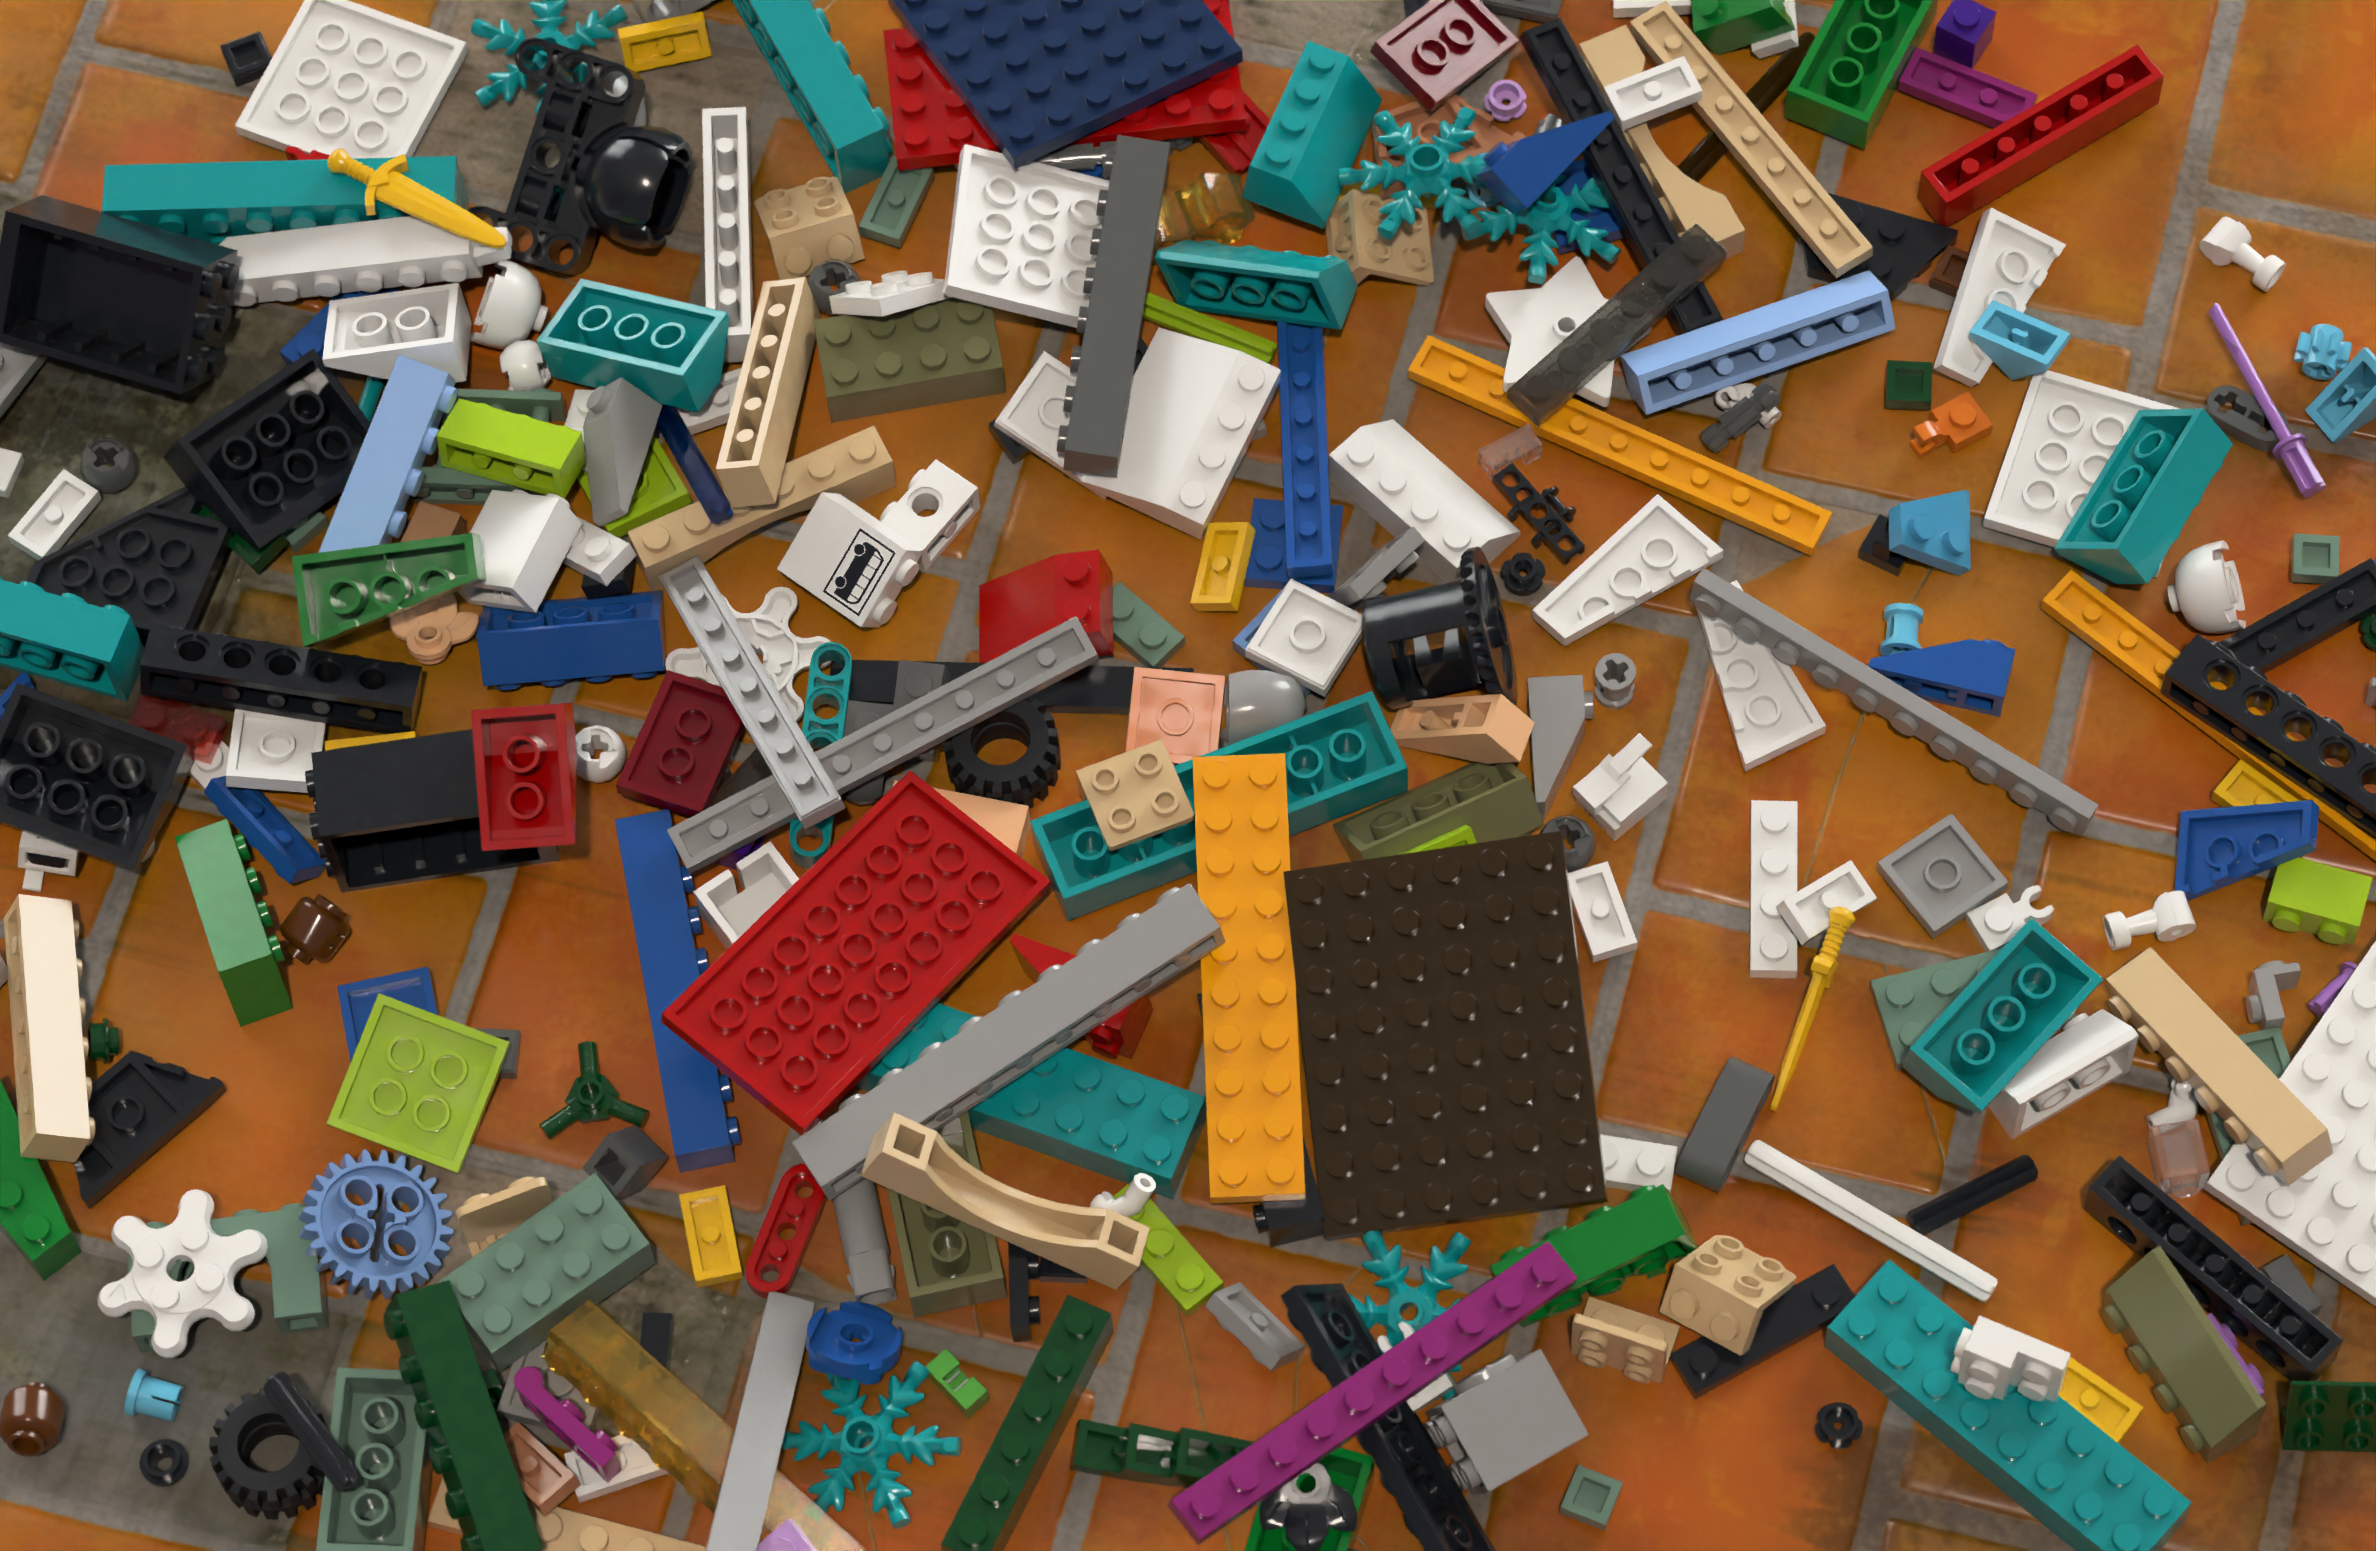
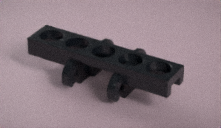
M1513 463L1493 476L1495 486L1514 506L1509 511L1508 518L1513 522L1518 518L1517 514L1520 512L1538 530V533L1531 540L1534 548L1540 547L1541 541L1544 540L1565 565L1576 554L1585 552V545L1566 524V522L1570 523L1574 520L1573 516L1577 510L1574 506L1565 507L1557 497L1559 489L1556 486L1544 489L1540 495ZM1510 474L1517 482V485L1508 487L1503 483V478ZM1524 490L1528 497L1520 502L1516 495L1519 491ZM1542 507L1548 512L1541 519L1534 518L1530 514V511L1533 509L1538 511ZM1552 522L1550 525L1544 528V526L1547 523ZM1566 538L1574 548L1568 551L1562 550L1558 546V542Z

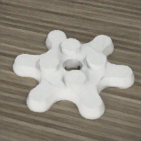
M781 586L771 589L765 595L761 607L751 613H740L734 610L729 604L728 599L722 595L755 653L763 657L765 670L795 721L798 722L804 713V703L793 690V679L799 673L810 670L811 657L815 649L831 641L823 636L800 638L790 631L789 620L797 609L798 601L794 591L787 587ZM699 647L676 649L666 658V670L721 687ZM832 661L823 663L819 669L826 668Z
M200 1189L190 1190L181 1197L177 1218L173 1223L164 1228H150L140 1218L135 1216L121 1217L112 1227L111 1236L113 1242L118 1248L125 1250L131 1256L132 1269L124 1278L109 1283L102 1288L97 1299L98 1306L102 1313L114 1318L123 1316L133 1310H144L150 1313L155 1320V1330L151 1338V1345L154 1351L164 1358H174L185 1350L189 1328L199 1319L213 1318L230 1331H241L252 1324L255 1316L252 1303L235 1291L234 1278L241 1268L255 1264L265 1257L268 1250L267 1240L262 1233L251 1229L229 1237L217 1235L212 1230L210 1224L214 1211V1202L206 1191ZM179 1259L191 1262L195 1267L191 1277L181 1282L169 1278L171 1268Z

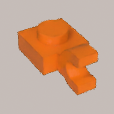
M1969 391L1931 410L1930 421L1921 423L1913 428L1916 438L1910 441V447L1919 459L1945 443L1955 453L1991 434L1993 424Z

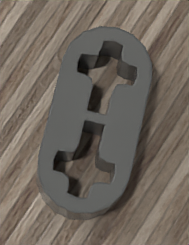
M2230 385L2219 386L2209 394L2205 411L2225 434L2256 450L2263 452L2273 450L2279 440L2272 430L2268 431L2266 435L2258 432L2259 427L2265 426L2268 420L2255 396ZM2227 402L2234 405L2233 410H2229L2226 414L2219 412V407H2223ZM2277 408V410L2279 411V413H2280V415H2281L2283 421L2285 422V424H2286V426H2287V428H2288V422H2287L2286 416L2284 415V413H2283L2281 410H2279V409Z

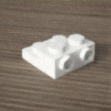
M1979 1316L1973 1331L1967 1328L1963 1329L1953 1355H1955L1950 1371L1959 1375L1957 1382L1965 1385V1389L1979 1398L1991 1399L1995 1397L2003 1401L2011 1384L2018 1387L2017 1390L2029 1399L2035 1401L2047 1399L2055 1403L2063 1386L2071 1353Z

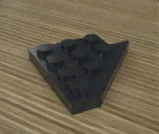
M183 487L36 561L26 582L34 583L43 588L45 592L62 596L63 593L77 595L88 604L95 606L114 605L120 607L131 616L140 636L148 637L152 624L193 630L228 550L230 538L234 536V532L222 520L197 515L203 503L194 497L186 487Z

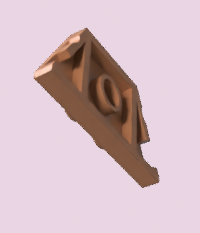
M1456 94L1431 112L1419 100L1387 110L1400 128L1407 122L1411 123V140L1420 136L1418 145L1425 143L1434 144L1432 135L1441 138L1440 122L1444 120L1452 125L1462 107L1474 110L1477 116L1466 130L1474 131L1475 136L1459 144L1465 147L1464 150L1449 154V159L1453 163L1459 164L1469 155L1472 158L1480 153H1488L1501 141L1506 145L1526 138L1519 131H1516L1511 136L1492 125L1494 121L1493 116L1481 109L1471 107L1467 104L1466 100ZM1373 119L1371 127L1376 165L1382 167V161L1386 160L1394 167L1401 166L1405 158L1389 154L1388 152L1393 147L1377 141L1378 136L1386 135V133L1375 124ZM1394 181L1388 188L1384 189L1382 182L1378 184L1379 195L1382 199L1388 198L1395 192L1405 190L1406 185L1401 181Z

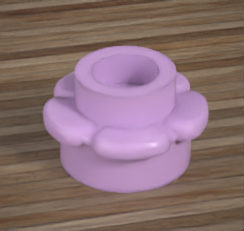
M1501 80L1491 86L1489 93L1485 96L1484 106L1488 112L1492 113L1494 119L1507 122L1513 117L1517 119L1525 113L1527 109V104L1525 103L1527 96L1518 83L1512 80ZM1502 101H1509L1510 104L1503 105Z

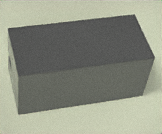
M2288 1254L2263 1267L2262 1273L2314 1316L2319 1314L2322 1304Z

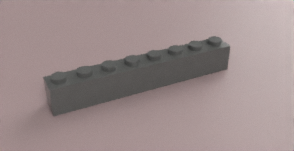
M1117 135L1115 152L1106 151L1103 177L1110 178L1109 189H1100L1096 216H1103L1104 218L1102 229L1093 228L1090 254L1097 255L1095 268L1087 267L1083 288L1084 294L1091 295L1089 307L1080 306L1076 333L1084 334L1082 347L1073 346L1070 372L1077 373L1076 385H1067L1063 412L1071 413L1069 426L1060 425L1056 452L1064 453L1063 470L1117 478L1170 151V143Z

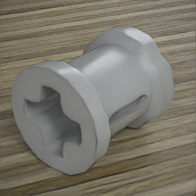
M1611 653L1603 656L1595 667L1596 686L1594 695L1603 707L1613 709L1624 708L1633 700L1636 667L1633 661L1626 655Z

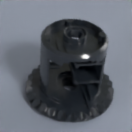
M1480 547L1469 548L1462 554L1460 561L1461 576L1457 581L1393 596H1388V594L1367 598L1363 604L1362 623L1368 664L1382 700L1391 709L1411 706L1413 700H1421L1481 685L1490 694H1502L1515 706L1517 705V677L1507 621L1492 570ZM1445 631L1444 647L1430 650L1425 635ZM1408 639L1414 640V654L1409 655L1406 644Z

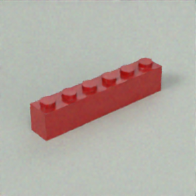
M2137 44L1922 170L1917 198L1939 225L1949 227L2158 104L2164 75Z

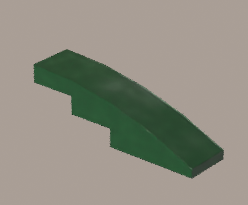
M1079 1419L1075 1426L1069 1470L1117 1479L1189 1488L1255 1442L1181 1427L1178 1432L1134 1423H1130L1127 1428Z

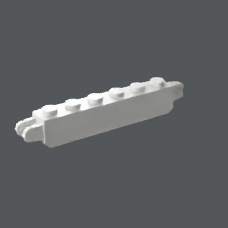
M405 216L227 237L219 245L238 250L235 265L239 266V277L236 286L230 291L228 304L230 306L246 307L260 302L278 300L290 302L304 297H333L339 293L357 291L376 292L383 288L419 287L427 283L445 281L457 283L465 279L482 277L484 265L496 263L499 260L511 259L512 236L507 227H494L506 239V246L503 249H497L462 238L417 217Z

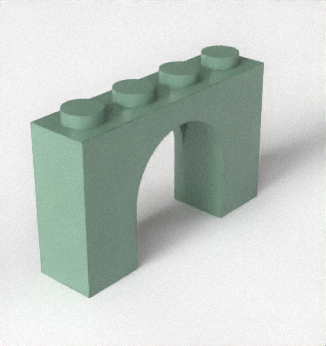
M291 1203L282 1206L278 1211L261 1213L258 1210L246 1209L235 1212L233 1217L217 1219L211 1217V1228L217 1235L229 1237L251 1229L257 1230L265 1236L268 1250L262 1260L271 1268L274 1318L282 1334L329 1328L325 1270L321 1272L315 1270L322 1258L320 1255L306 1256L305 1252L313 1240L301 1239L299 1236L303 1227L308 1224L298 1220L302 1209L308 1207L307 1205ZM163 1222L145 1223L147 1226L153 1229H159L168 1226ZM127 1253L129 1273L132 1269V1258ZM180 1259L177 1260L170 1270L169 1278L178 1282L187 1280L194 1272V1264L188 1261H181ZM144 1310L131 1311L132 1337L140 1352L154 1351L151 1345V1338L155 1330L153 1316Z

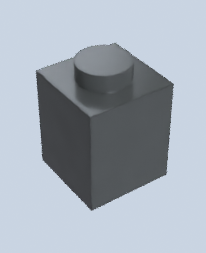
M635 1125L607 1134L583 1166V1169L590 1176L596 1173L614 1198L619 1199L643 1191L668 1156Z

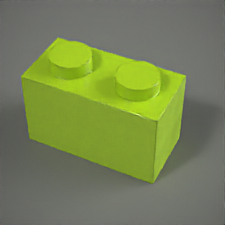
M2300 857L2277 866L2263 920L2271 922L2276 928L2283 931L2296 932L2300 930L2318 935L2321 940L2330 944L2348 943L2354 945L2373 877Z

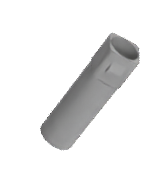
M863 1178L834 1197L832 1202L845 1263L849 1266L850 1271L847 1278L855 1294L856 1302L878 1305L897 1299L895 1290L896 1273L894 1265H890L889 1262L890 1251L875 1182Z

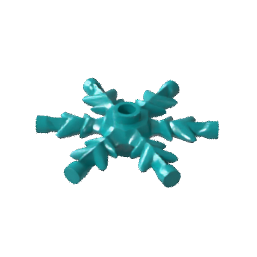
M567 0L529 2L532 11L540 18L532 19L531 22L542 29L541 33H537L535 38L550 41L574 50H578L581 45L597 47L592 39H609L614 37L615 33L609 30V28L628 19L624 9L619 4L611 8L600 18L598 11L592 10L583 27L576 21L574 34L563 35L557 28L564 23L567 16H558L565 7ZM476 18L471 27V34L491 40L486 44L485 49L498 50L508 48L504 54L505 56L515 54L518 46L527 39L521 26L517 33H515L509 22L505 19L500 20L498 28ZM545 50L539 51L533 58L532 65L535 71L541 70L547 63L548 56ZM585 62L577 65L573 71L577 74L579 83L585 80L588 74ZM505 64L509 72L488 74L486 78L494 83L474 92V95L482 107L490 104L501 94H503L504 101L508 102L513 97L519 84L524 91L526 90L529 77L521 73L516 65ZM543 84L536 91L535 95H544L547 84ZM542 99L539 101L538 105L536 106V109H535V113H536V114H538V111H539V108H540Z
M1462 107L1452 125L1444 120L1440 122L1441 138L1432 135L1434 144L1425 143L1418 145L1420 136L1411 140V123L1407 122L1400 128L1387 110L1380 111L1375 116V124L1386 133V135L1378 136L1377 141L1393 147L1388 153L1394 156H1403L1405 158L1404 163L1401 166L1394 167L1388 161L1383 160L1381 167L1370 161L1362 160L1360 161V165L1363 168L1361 170L1349 167L1339 168V184L1342 186L1363 182L1360 187L1362 191L1370 190L1382 182L1384 189L1388 188L1394 181H1401L1406 185L1405 190L1390 195L1395 201L1385 204L1379 209V213L1388 215L1377 229L1382 237L1392 239L1403 220L1408 224H1414V207L1423 210L1419 197L1430 198L1434 195L1438 196L1434 207L1437 209L1443 206V219L1445 222H1450L1455 217L1468 235L1479 231L1481 222L1470 212V210L1478 208L1479 205L1470 199L1461 197L1467 193L1465 190L1450 187V182L1458 177L1472 185V177L1480 180L1477 174L1487 165L1483 161L1484 156L1472 162L1471 155H1469L1459 164L1453 163L1449 159V154L1458 153L1465 149V147L1459 144L1475 136L1474 131L1466 130L1477 116L1474 110Z
M1476 155L1472 159V162L1480 158V156ZM1559 175L1528 209L1513 214L1503 206H1497L1499 213L1479 210L1476 214L1482 220L1480 221L1481 228L1478 232L1468 235L1461 227L1462 235L1466 241L1490 233V240L1494 242L1502 236L1507 228L1511 235H1513L1517 225L1523 224L1525 229L1532 235L1523 239L1522 243L1531 245L1521 253L1519 259L1521 261L1531 260L1528 281L1538 284H1544L1546 281V263L1552 266L1558 265V260L1551 248H1559V246L1550 237L1556 230H1562L1567 233L1569 245L1576 239L1579 248L1585 256H1590L1591 249H1593L1604 260L1613 264L1621 252V249L1614 244L1602 240V238L1609 235L1606 230L1588 228L1590 220L1574 221L1571 217V211L1574 208L1589 213L1592 212L1589 205L1599 208H1610L1594 177L1584 185L1581 191L1577 183H1575L1571 194H1563L1559 187H1555V184L1563 181L1566 176ZM1483 182L1480 183V187L1490 190Z
M1369 1231L1362 1236L1367 1249L1374 1259L1363 1261L1362 1265L1371 1273L1382 1278L1373 1284L1388 1288L1390 1296L1385 1304L1377 1306L1367 1294L1365 1305L1348 1293L1367 1328L1370 1330L1376 1323L1383 1325L1387 1330V1338L1393 1347L1404 1340V1333L1400 1330L1399 1323L1402 1321L1408 1323L1416 1332L1461 1301L1460 1298L1457 1299L1446 1309L1438 1304L1437 1294L1440 1290L1454 1288L1446 1280L1461 1275L1468 1269V1265L1457 1263L1472 1243L1464 1235L1456 1232L1443 1254L1437 1246L1432 1247L1430 1256L1431 1271L1421 1266L1424 1283L1418 1287H1410L1404 1282L1409 1265L1399 1270L1401 1260V1246L1399 1244H1396L1389 1252L1380 1231ZM1411 1307L1418 1308V1315L1414 1320L1406 1321L1402 1319V1315L1407 1309ZM1460 1364L1448 1372L1455 1384L1456 1382L1450 1372L1461 1371L1462 1367ZM1452 1389L1443 1395L1442 1398L1446 1400L1457 1393Z
M914 1361L901 1383L895 1375H892L888 1384V1400L878 1395L881 1410L874 1415H866L861 1410L867 1394L857 1398L860 1382L856 1379L848 1381L847 1378L825 1373L833 1389L822 1390L821 1395L830 1402L840 1406L830 1412L846 1418L843 1430L833 1434L828 1426L822 1422L820 1432L808 1422L801 1420L798 1422L801 1432L785 1431L781 1445L782 1450L798 1449L793 1458L795 1461L802 1460L818 1451L817 1461L824 1458L831 1450L836 1451L841 1457L839 1467L822 1471L829 1478L817 1482L808 1488L809 1493L818 1494V1496L802 1513L804 1518L817 1526L831 1504L837 1512L841 1511L844 1504L845 1487L854 1492L852 1475L859 1471H866L872 1476L866 1487V1493L876 1488L872 1504L873 1513H878L885 1506L894 1529L903 1528L911 1522L900 1498L910 1497L912 1492L907 1487L894 1481V1479L902 1476V1474L887 1469L889 1457L900 1452L905 1461L910 1464L913 1454L924 1464L933 1466L934 1459L932 1454L959 1456L961 1451L960 1437H935L939 1430L937 1425L931 1426L915 1436V1425L909 1428L902 1436L895 1434L892 1430L894 1419L910 1416L903 1408L911 1406L924 1398L923 1393L914 1391L930 1373L925 1366Z

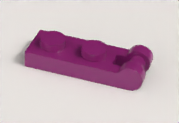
M527 1366L518 1370L514 1377V1384L522 1404L599 1476L609 1483L621 1471L615 1454L619 1450L617 1445L600 1429L593 1434L582 1423L585 1420L584 1415L568 1399L565 1398L561 1403L548 1392L542 1374L538 1369Z

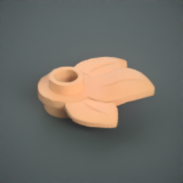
M453 593L390 617V626L393 634L399 639L406 641L409 653L418 662L427 665L443 661L448 656L451 646L469 640L475 634L479 625V614L458 612L457 601Z

